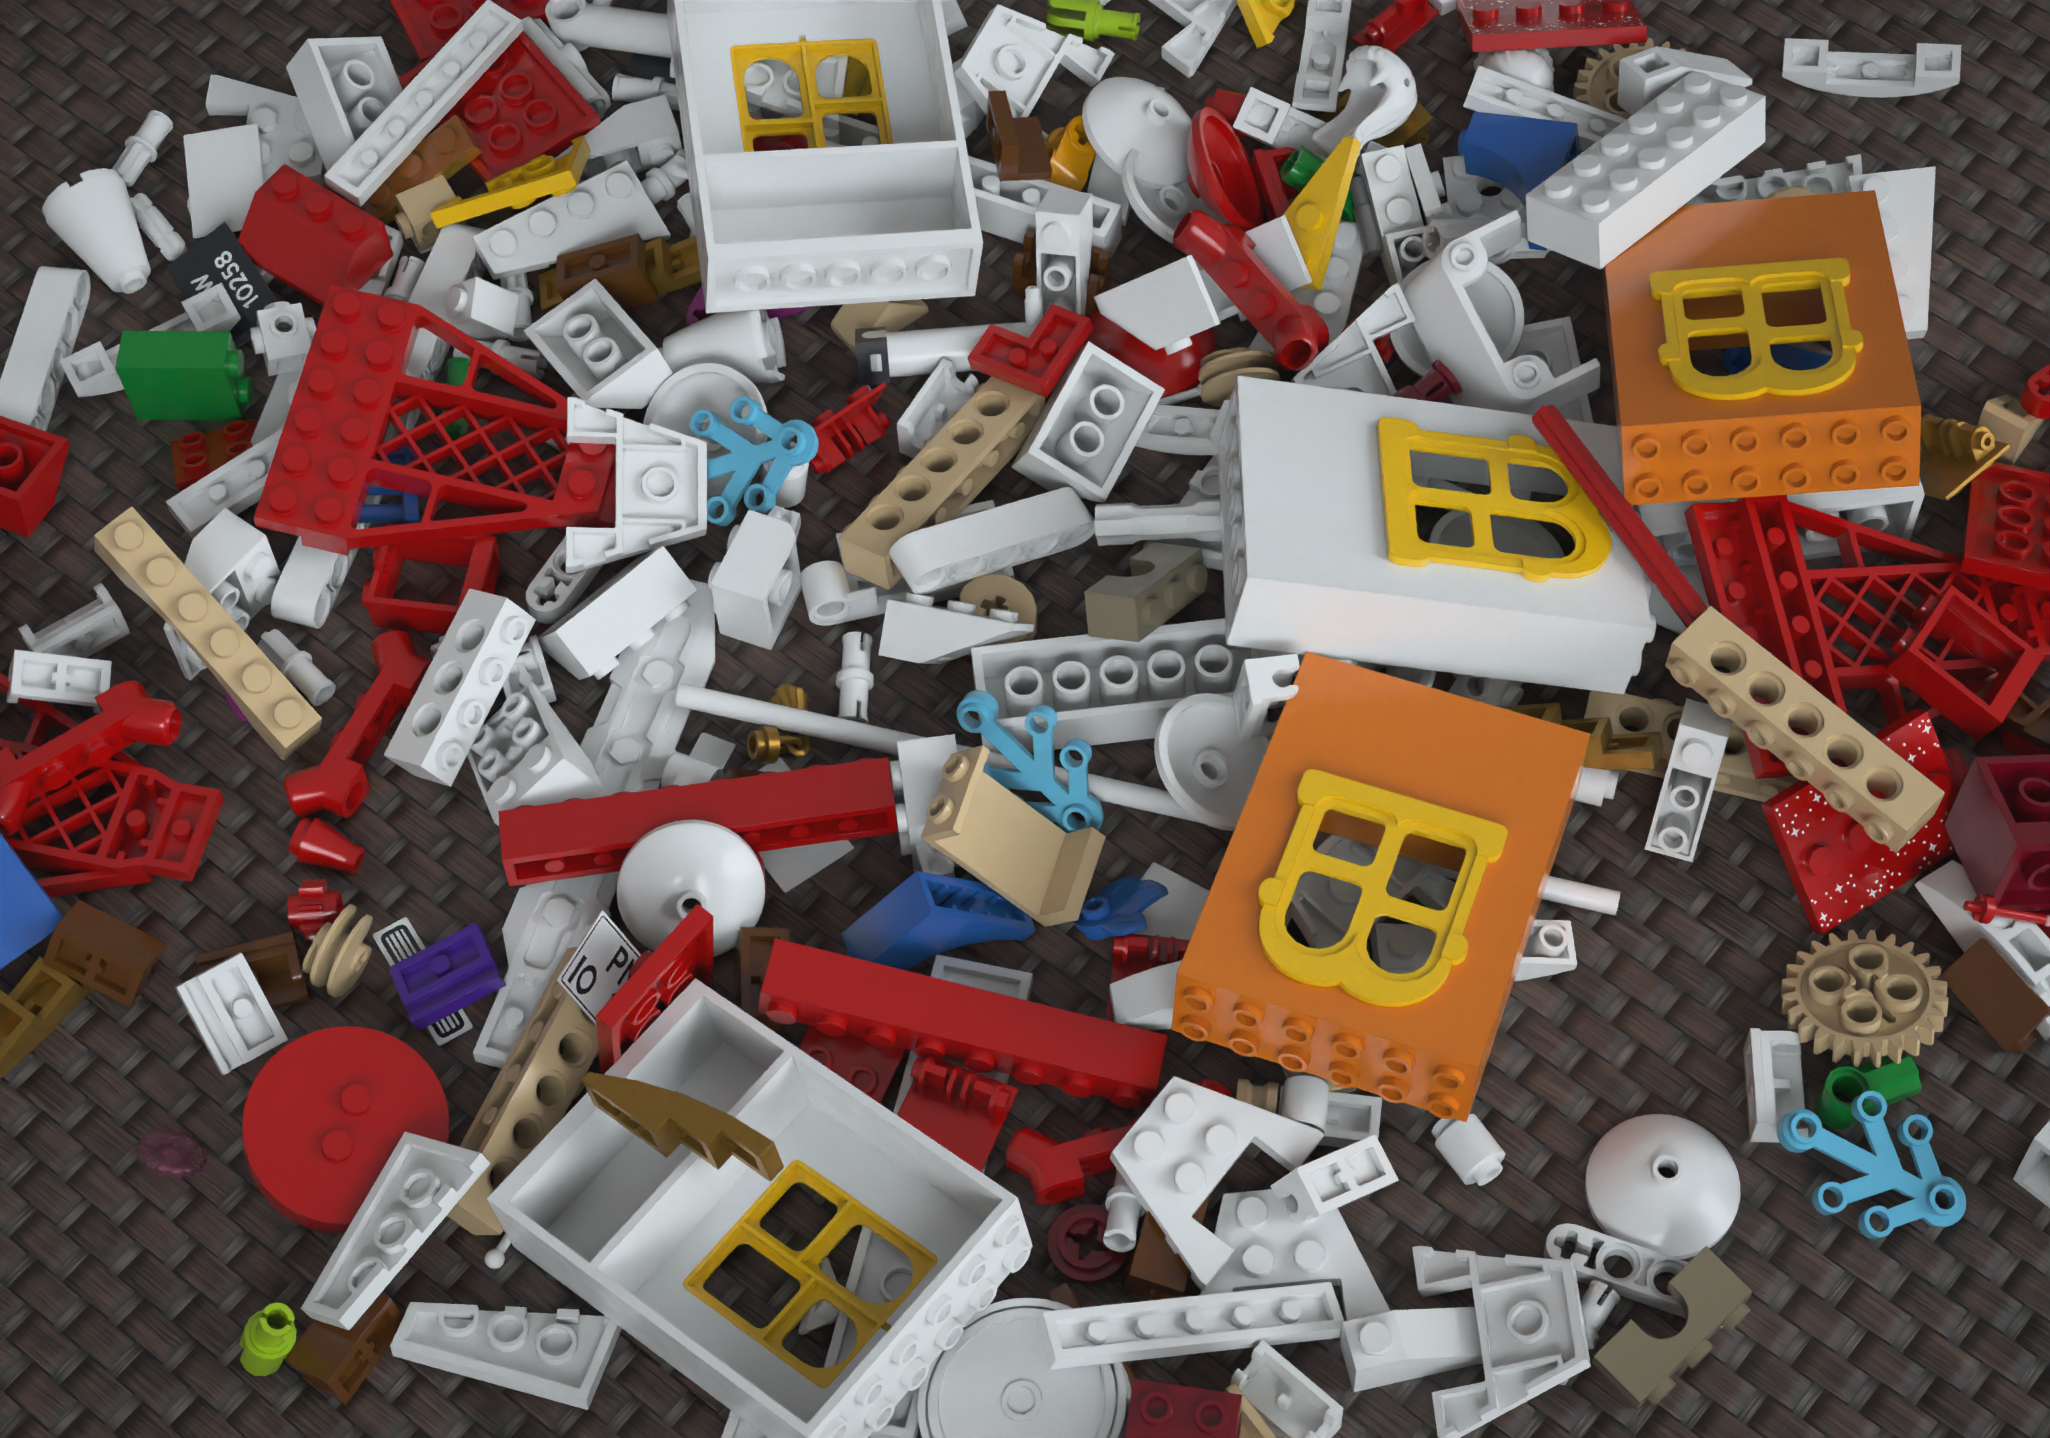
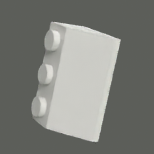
M381 36L307 39L286 66L327 172L403 91Z
M596 278L523 330L529 340L579 399L584 400L585 405L594 408L642 409L650 403L659 387L673 375L658 348Z
M1088 341L1078 351L1058 381L1011 468L1048 491L1072 487L1079 498L1103 503L1106 501L1165 389Z
M658 547L636 558L538 636L540 647L577 679L581 680L594 675L599 680L619 665L620 662L615 656L629 646L635 651L648 642L655 635L651 627L662 618H665L669 623L685 612L691 606L686 599L695 593L697 589L665 547Z

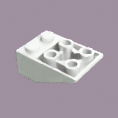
M226 508L193 538L184 564L244 631L249 621L265 605L271 604L274 589L281 576L266 535ZM165 622L164 632L185 678L191 681L201 670L208 667L176 631Z
M531 681L519 692L510 695L502 708L482 725L467 754L493 822L498 826V811L514 809L521 805L538 806L560 803L572 798L589 799L594 797L603 788L589 758Z

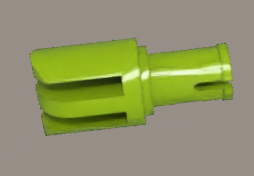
M1048 0V5L1054 7L1048 9L1046 13V21L1050 23V25L1046 26V29L1063 36L1070 33L1087 42H1094L1100 35L1128 38L1134 41L1138 38L1140 25H1137V23H1140V13L1106 10L1100 4V0Z
M283 1303L269 1304L262 1311L255 1313L249 1318L242 1332L239 1345L243 1348L240 1362L245 1370L254 1376H267L276 1372L296 1342L295 1317L293 1311Z

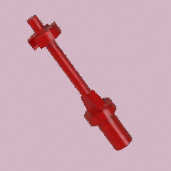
M1979 893L1973 902L1966 900L1963 904V909L1971 911L1973 920L1979 921V923L1989 924L1994 916L2050 926V914H2039L1996 906L1995 898L1990 897L1988 894Z

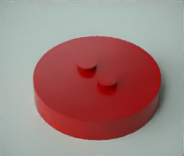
M351 1026L331 1027L306 1034L290 1042L272 1056L263 1066L249 1090L243 1112L242 1141L245 1161L250 1176L264 1198L287 1218L317 1231L345 1234L404 1132L448 1143L450 1120L446 1096L441 1083L428 1063L414 1049L391 1035L369 1028Z

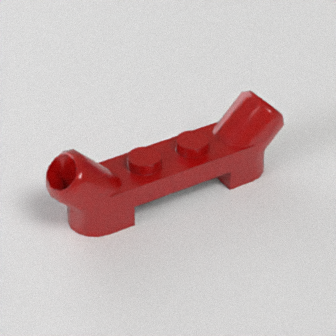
M1200 209L1191 210L1182 218L1173 234L1174 247L1188 256L1192 255L1193 259L1199 263L1274 349V360L1279 367L1293 372H1298L1308 367L1315 357L1328 346L1330 336L1324 320L1310 305L1298 303L1252 251L1256 244L1240 227L1222 224Z
M389 630L377 636L371 644V651L379 675L370 689L363 691L358 697L352 717L346 726L338 729L333 736L330 751L323 762L286 775L283 784L289 804L295 815L304 817L328 810L344 818H349L357 811L370 791L371 787L363 768L401 708L407 709L432 662L431 659L416 653L413 640L408 633L400 630Z
M126 681L94 697L101 710L99 714L21 758L16 759L8 746L0 750V833L3 837H8L18 831L25 809L30 801L50 790L61 788L71 778L88 768L105 763L113 754L132 743L138 742L165 747L171 745L177 740L181 729V715L173 701L150 698L140 682Z
M1203 1079L1196 1082V1085L1233 1098L1231 1091L1215 1080ZM1140 1117L1134 1119L1128 1126L1113 1130L1108 1128L1092 1129L1084 1133L1080 1139L1061 1143L1029 1126L1016 1131L1006 1149L1005 1162L1007 1168L1030 1180L1037 1204L1055 1205L1085 1197L1084 1177L1116 1169L1110 1160L1111 1153Z

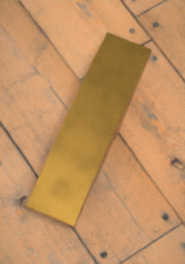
M696 235L671 246L661 237L645 243V272L657 289L658 295L702 281ZM556 268L538 275L541 311L545 314L563 302L562 297L556 290Z
M1559 703L1500 707L1590 733L1584 768L1603 770L1655 769L1664 750L1661 731L1613 735L1610 717L1562 720Z
M39 956L9 995L0 990V1079L37 1047L84 999L92 988L43 964L44 959Z
M588 1072L582 1078V1082L597 1108L666 1158L682 1143L718 1170L732 1155L769 1182L784 1168L774 1141L735 1117L687 1095L638 1080Z

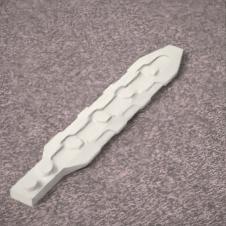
M689 579L697 589L695 593L686 599L691 606L673 621L668 623L665 618H662L652 626L651 629L655 635L637 650L633 651L628 646L620 652L618 657L620 663L613 669L610 675L611 686L594 726L587 729L580 746L591 761L603 787L592 798L611 796L622 791L640 792L659 789L665 766L670 757L677 752L675 750L691 711V709L676 706L678 688L681 683L705 688L715 664L714 600L712 590L708 588L707 583ZM619 871L526 884L525 887L519 888L502 928L509 966L504 978L506 986L499 989L474 1048L473 1055L476 1062L502 1069L567 948L580 945L602 910L609 918L611 917L609 908L617 891Z

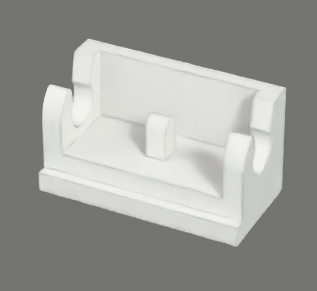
M942 358L897 422L899 451L915 458L922 450L924 444L930 438H934L948 423L952 414L960 410L970 400L979 387L978 380L973 374H970L965 383H963L956 377L955 373L957 371L954 363Z
M102 583L93 587L98 599L39 632L33 634L27 624L18 628L31 652L81 658L91 656L131 632L119 607Z
M15 650L9 667L8 681H10L6 702L17 704L18 698L84 705L92 706L94 713H100L101 710L94 697L110 688L112 661Z
M1297 654L1244 660L1232 698L1240 743L1250 742L1252 737L1273 735L1279 720L1267 722L1264 719L1268 708L1277 709L1283 707L1288 699L1293 698L1298 693L1299 687L1297 685H1290L1295 671L1299 670L1300 667Z
M1750 1028L1743 1049L1750 1142L1780 1143L1776 1131L1779 1120L1793 1110L1805 1109L1799 1034L1792 1031H1761L1760 1028ZM1798 1120L1796 1125L1797 1132L1802 1137L1808 1138L1807 1123Z
M1376 1134L1294 1169L1272 1184L1271 1188L1276 1198L1287 1197L1291 1194L1295 1197L1298 1210L1291 1213L1290 1219L1294 1222H1301L1312 1215L1314 1218L1324 1215L1387 1187L1399 1179Z
M1262 1340L1254 1348L1251 1355L1252 1360L1245 1370L1241 1371L1238 1368L1234 1372L1231 1384L1235 1383L1277 1438H1332L1341 1428L1343 1407Z

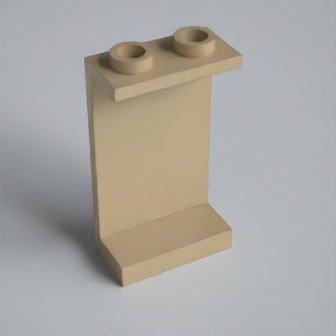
M982 745L951 754L943 766V777L935 799L928 807L927 821L920 838L1044 927L1078 920L1106 836L1093 827L1066 833L983 772V768L990 750Z

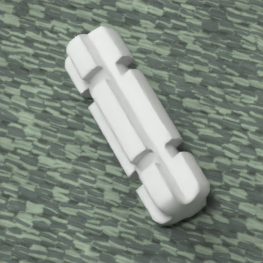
M137 193L133 198H130L136 221L140 223L139 227L156 247L161 248L160 252L165 258L173 262L187 251L185 241L177 232H173L174 228L156 207L152 206L153 203L146 194Z

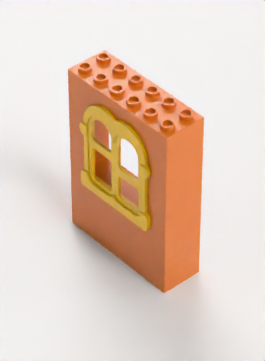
M1875 190L1683 205L1602 268L1623 496L1630 505L1919 486L1921 402ZM1830 341L1832 348V358L1825 365L1811 370H1791L1781 367L1774 362L1771 356L1770 345ZM1750 346L1751 364L1745 370L1734 375H1706L1696 370L1691 363L1689 351Z
M1306 651L1293 685L1299 687L1298 693L1285 703L1176 974L1171 1030L1182 1033L1185 1037L1194 1041H1208L1230 1048L1241 1056H1256L1278 1063L1289 1071H1304L1329 1079L1340 1087H1355L1377 1094L1382 1099L1391 1103H1406L1428 1110L1439 1118H1454L1467 1123L1577 795L1591 734ZM1318 830L1378 848L1373 863L1368 866H1361L1316 852L1312 845ZM1398 854L1459 872L1449 904L1444 910L1430 909L1394 898L1387 893L1386 887ZM1304 872H1316L1355 884L1361 888L1362 894L1349 929L1344 938L1332 947L1322 949L1309 948L1296 942L1287 932L1284 923L1285 915L1300 876ZM1379 916H1388L1432 930L1436 934V940L1425 965L1415 972L1405 974L1390 973L1379 968L1370 959L1366 949L1367 939L1374 920Z

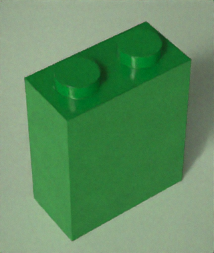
M122 331L115 368L137 420L238 421L244 419L246 403H252L254 384L252 377L245 374L243 352L236 349L230 332Z

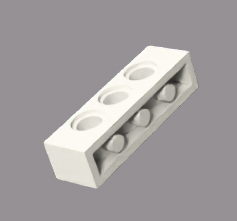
M469 588L384 756L414 776L451 787L536 619L506 597Z

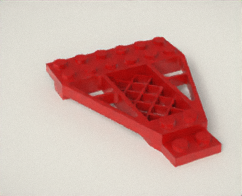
M331 284L254 515V522L257 527L301 536L303 546L347 556L349 550L354 548L547 527L566 529V527L615 528V445L594 443H570L568 445L564 439H567V398L423 306ZM419 328L428 330L471 358L467 375L462 385L452 386L405 375ZM481 366L486 367L547 407L475 391L473 388L479 368ZM397 399L402 400L401 402L396 404ZM430 407L447 412L436 417ZM419 408L427 422L407 431L399 417ZM464 418L472 432L452 441L444 427ZM475 418L493 422L481 427ZM391 422L399 436L383 443L389 423ZM508 428L517 442L497 451L489 437ZM520 428L536 431V433L525 437ZM435 432L444 446L424 456L415 441ZM553 439L562 453L542 462L533 448ZM480 442L489 456L469 466L460 452ZM407 446L415 458V461L401 466L392 464L387 455ZM525 453L534 467L514 476L505 462ZM452 457L460 471L451 476L436 474L431 466ZM563 466L557 484L550 472ZM497 467L506 480L492 487L481 484L477 476ZM541 477L550 489V492L541 497L527 495L522 486ZM370 485L428 498L420 523L356 529ZM439 500L496 513L494 515L433 521Z
M1787 495L1738 498L1735 502L1692 504L1684 512L1709 607L1712 606L1846 714L1847 710L1841 690L1875 689L1878 691L1889 725L1907 714L1899 687L1905 685L1885 670L1893 657L1876 645L1874 641L1879 633H1881L1893 643L1903 631L1889 620L1894 610L1915 625L1917 622L1912 617L1917 606L1903 596L1908 588H1911L1923 598L1930 593L1938 597L1952 584L2044 656L2042 661H2050V591L2042 589L2028 590L2019 584L1960 572V557L1790 502ZM1795 525L1836 538L1844 568L1807 570ZM1859 546L1912 563V565L1865 567ZM1866 591H1871L1887 604L1882 613L1862 599ZM1824 593H1829L1846 606L1840 616L1819 601ZM1852 612L1873 627L1867 637L1847 622ZM1823 624L1830 629V632L1827 635V637L1825 635ZM1937 624L1929 634V637L1941 645L1936 655L1923 645L1919 649L1920 652L1957 681L1963 683L1974 694L1993 680L1999 673ZM1837 636H1840L1858 650L1853 660L1832 646ZM1948 652L1959 659L1943 661ZM1865 656L1876 664L1859 666ZM1726 668L1727 673H1732L1729 669ZM1752 697L1758 703L1770 704L1762 697ZM1935 708L1927 711L1931 721L1942 716ZM1790 728L1796 734L1809 735L1801 728ZM1742 729L1755 779L1793 776L1782 760L1768 749H1761L1749 739L1746 731Z
M0 673V691L7 695L10 681H8V677ZM18 698L17 702L36 713L24 743L0 739V750L8 746L15 758L19 759L41 746L50 725H54L63 732H67L79 724L45 701ZM118 751L105 763L92 766L71 778V785L48 797L43 794L40 796V801L26 807L18 829L24 841L4 837L26 867L66 874L36 879L49 897L150 883L154 875L192 882L224 798L218 789L173 781L157 769L145 767L125 753ZM103 784L114 786L117 793L92 806L85 796V793ZM80 797L86 809L60 822L54 810ZM113 812L105 831L99 818ZM49 813L55 825L28 838L22 826ZM94 822L100 834L74 848L68 835ZM63 838L69 850L48 845Z

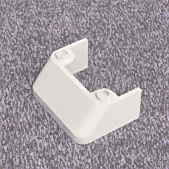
M1517 210L1450 242L1406 285L1403 294L1415 317V321L1411 325L1431 364L1437 359L1440 360L1453 373L1463 389V392L1458 396L1454 394L1449 396L1452 404L1534 415L1537 409L1543 405L1552 404L1559 408L1600 388V364L1597 358L1554 378L1547 364L1541 358L1534 355H1521L1505 363L1502 361L1464 287L1476 282L1484 275L1489 257L1521 242V217Z
M1285 215L1245 232L1256 244L1252 251L1288 291L1313 282ZM1192 255L1094 296L1100 314L1154 350L1164 347L1167 355L1193 345L1190 336L1221 324V320L1238 314L1240 321L1247 319L1199 263L1193 259Z

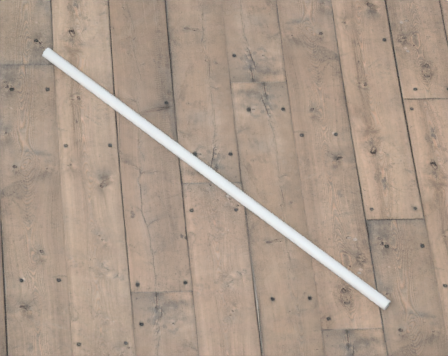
M684 683L680 684L676 695V706L763 726H775L781 730L898 755V741L927 738ZM956 744L957 752L972 748ZM989 752L986 764L990 767L1017 769L1003 754ZM1055 766V777L1069 790V770ZM1088 773L1089 792L1100 801L1202 823L1181 808L1166 790ZM1318 830L1312 845L1313 848L1317 849L1332 834ZM1398 854L1399 857L1423 868L1429 864ZM1429 864L1444 871L1442 877L1457 880L1459 872ZM1549 876L1542 899L1616 915L1621 892Z

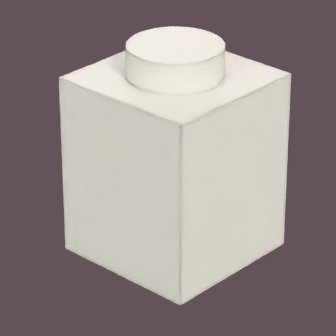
M471 278L449 287L444 304L446 310L445 321L476 340L495 343L498 339H507L514 336L519 295L481 278Z

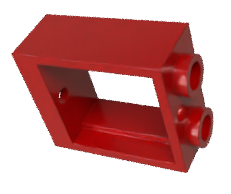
M473 535L375 546L373 552V565L375 569L372 579H367L363 585L362 605L367 607L374 626L446 635L469 588L494 594L502 565L496 537ZM404 560L468 567L458 606L393 599Z
M1951 584L1938 597L1930 593L1917 606L1912 614V617L1917 622L1913 628L1907 626L1892 643L1890 649L1896 654L1885 670L1978 742L2004 721L2044 656ZM1936 624L1999 672L1982 699L1919 651Z

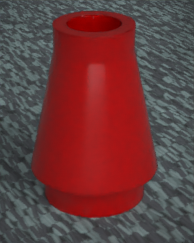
M303 818L292 835L288 849L290 854L297 856V861L300 863L341 870L352 875L359 869L365 855V848L354 844L319 818H316L314 821Z

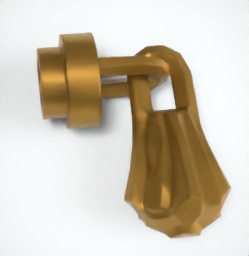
M782 684L774 690V695L769 701L770 703L807 711L809 700L807 693L804 692L802 687ZM760 726L757 731L749 733L747 741L748 754L751 759H757L760 764H775L779 754L790 753L795 757H803L809 752V736L800 734V738L792 737L791 732L782 730L783 736H779L775 726Z

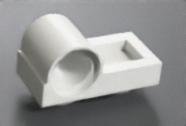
M1298 1075L1286 1079L1284 1086H1281L1278 1115L1320 1130L1325 1135L1318 1145L1344 1148L1374 1134L1378 1138L1382 1098L1330 1092L1329 1085L1325 1081L1313 1076Z

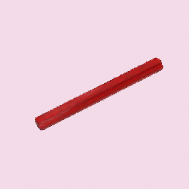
M1550 404L1538 408L1537 412L1532 416L1533 425L1685 627L1688 628L1708 609L1707 605L1556 406Z

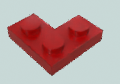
M1052 304L1029 338L990 324L968 356L969 364L974 370L1047 398L1093 331L1091 319Z

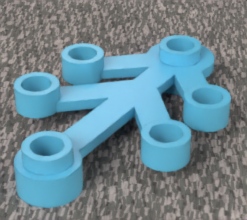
M746 396L737 397L730 405L729 412L732 420L744 426L753 425L772 439L755 445L724 425L718 414L707 409L697 410L690 419L691 431L702 438L715 440L732 452L707 460V481L733 473L721 496H714L707 501V520L719 526L729 525L736 516V507L743 495L744 503L748 509L761 514L770 512L775 506L776 494L792 467L808 463L815 457L818 451V438L810 424L801 420H790L782 424L762 411L757 401ZM749 404V414L742 418V409ZM709 417V427L703 431L702 423ZM796 435L797 444L794 448L790 449L791 441ZM773 461L762 484L757 483L749 486L761 464ZM763 491L764 500L757 506V495ZM723 504L724 512L720 518H717L716 510Z
M974 690L966 694L956 712L961 727L970 733H981L1017 768L990 767L985 763L983 772L1006 789L1041 791L1052 803H1025L1052 823H1058L1066 833L1090 827L1098 831L1104 820V812L1098 798L1089 792L1088 762L1092 757L1090 745L1082 739L1074 738L1067 741L1060 752V762L1065 769L1069 770L1068 790L1055 777L1053 729L1057 724V715L1051 707L1043 704L1036 705L1025 719V728L1033 736V756L996 720L999 706L991 694L982 690ZM968 711L977 712L981 716L982 721L972 718ZM1034 716L1045 718L1048 726L1038 725ZM1069 750L1078 751L1082 755L1083 760L1073 759L1069 754ZM1072 812H1078L1082 814L1085 818V821H1081L1075 818L1072 815Z
M1866 1091L1856 1096L1851 1104L1852 1114L1862 1124L1872 1153L1823 1129L1819 1117L1810 1110L1796 1109L1779 1120L1776 1130L1777 1137L1781 1145L1788 1151L1802 1153L1814 1148L1866 1175L1842 1184L1827 1182L1818 1186L1812 1194V1203L1819 1213L1833 1215L1842 1211L1849 1203L1891 1189L1912 1199L1890 1209L1883 1206H1873L1864 1210L1859 1216L1858 1226L1862 1234L1867 1238H1882L1890 1234L1893 1228L1919 1219L1934 1227H1948L1957 1223L1964 1215L1966 1210L1965 1193L1954 1179L1941 1174L1929 1143L1933 1135V1127L1925 1116L1919 1114L1911 1115L1903 1119L1897 1127V1136L1902 1144L1909 1147L1919 1178L1902 1169L1883 1120L1887 1111V1103L1884 1097L1876 1091ZM1864 1099L1871 1100L1876 1108L1874 1116H1869L1864 1112L1862 1108ZM1798 1120L1805 1121L1809 1125L1811 1132L1808 1138L1802 1137L1797 1132L1796 1125ZM1911 1122L1920 1127L1922 1132L1920 1140L1910 1136L1908 1126ZM1825 1190H1830L1836 1195L1837 1204L1834 1208L1825 1204L1823 1200ZM1937 1192H1942L1947 1196L1949 1201L1947 1209H1942L1936 1204L1935 1195ZM1872 1213L1879 1215L1883 1221V1228L1880 1232L1874 1230L1870 1225L1869 1218Z

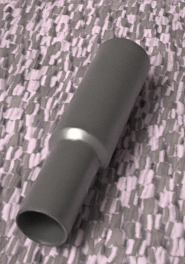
M1362 176L1354 177L1350 183V191L1355 207L1353 212L1364 256H1378L1384 250L1373 207L1369 203L1364 178Z

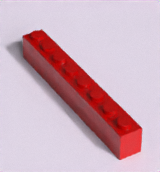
M888 757L878 759L861 758L850 763L828 766L812 765L805 769L784 772L767 771L755 776L734 779L716 778L705 783L683 786L667 785L660 789L640 792L622 791L611 796L589 799L572 798L560 803L538 806L521 805L514 809L498 811L501 857L509 887L618 872L627 853L641 837L659 826L680 820H703L724 826L746 841L754 852L898 833Z
M775 938L757 1009L758 1013L766 1014L770 1020L777 1023L793 1024L799 1022L815 1026L819 1032L829 1036L838 1037L847 1034L863 1038L868 1044L878 1048L889 1049L896 1046L912 1050L923 1059L930 1056L935 1061L944 1058L960 1062L966 1068L979 1073L997 1071L1013 1075L1015 1080L1023 1084L1039 1085L1045 1083L1061 1087L1064 1092L1076 1097L1094 1095L1110 1099L1114 1105L1125 1109H1138L1140 1107L1147 1109L1150 1106L1157 1091L1168 1035Z

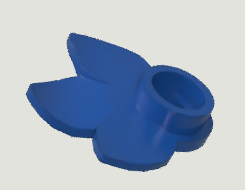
M1139 876L1124 877L1107 885L1097 896L1085 900L1079 918L1074 923L1076 928L1083 932L1086 938L1091 940L1139 932L1147 928V922L1142 912L1156 901L1168 895L1169 892L1159 882L1140 880Z

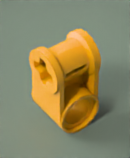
M1082 115L1071 119L1066 127H1059L1049 134L1045 145L1052 174L1051 178L1042 179L1079 192L1087 181L1088 171L1096 155V151L1086 135Z

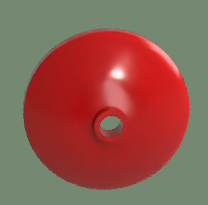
M1205 107L1195 112L1189 125L1186 152L1190 171L1187 175V181L1192 193L1196 198H1201L1207 208L1226 224L1236 225L1244 232L1263 225L1264 205L1260 186L1251 161L1237 134L1227 120L1215 109Z
M1098 308L1089 317L1093 331L1083 344L1084 346L1088 341L1164 388L1165 391L1161 398L1193 389L1200 383L1198 379L1199 370L1201 369L1200 360L1206 355L1215 352V338L1212 327L1190 336L1193 345L1167 355L1164 347L1154 350L1100 314Z

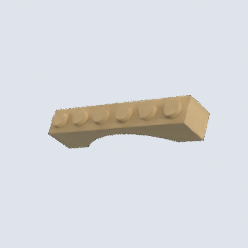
M132 506L94 535L95 552L129 589L152 607L189 645L225 688L251 726L283 761L320 731L322 717Z

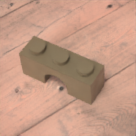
M1152 542L1130 558L1131 577L1107 575L1087 589L1084 594L1088 636L1140 642L1203 594L1208 574L1206 567L1203 565L1202 548Z
M1707 1246L1669 1281L1666 1289L1680 1303L1685 1312L1686 1324L1680 1333L1667 1339L1654 1338L1646 1334L1631 1319L1593 1357L1592 1363L1637 1409L1646 1400L1653 1406L1657 1405L1676 1386V1383L1670 1377L1684 1363L1693 1369L1714 1348L1708 1339L1721 1326L1730 1332L1751 1311L1745 1303L1749 1300L1753 1291Z

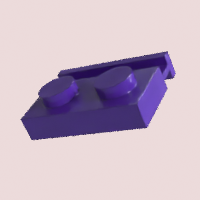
M476 922L388 968L402 1003L407 1009L409 1020L417 1031L506 986L484 933Z

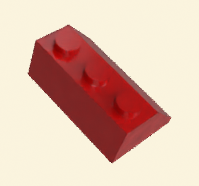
M283 164L255 192L238 239L254 265L324 306L331 284L359 291L393 256L386 228L382 221L286 164Z
M0 416V528L29 537L54 505L69 449V441L64 437Z

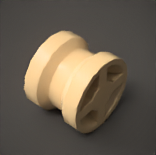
M1238 1079L1236 1099L1276 1114L1279 1083L1268 1082L1264 1086H1256L1247 1079Z

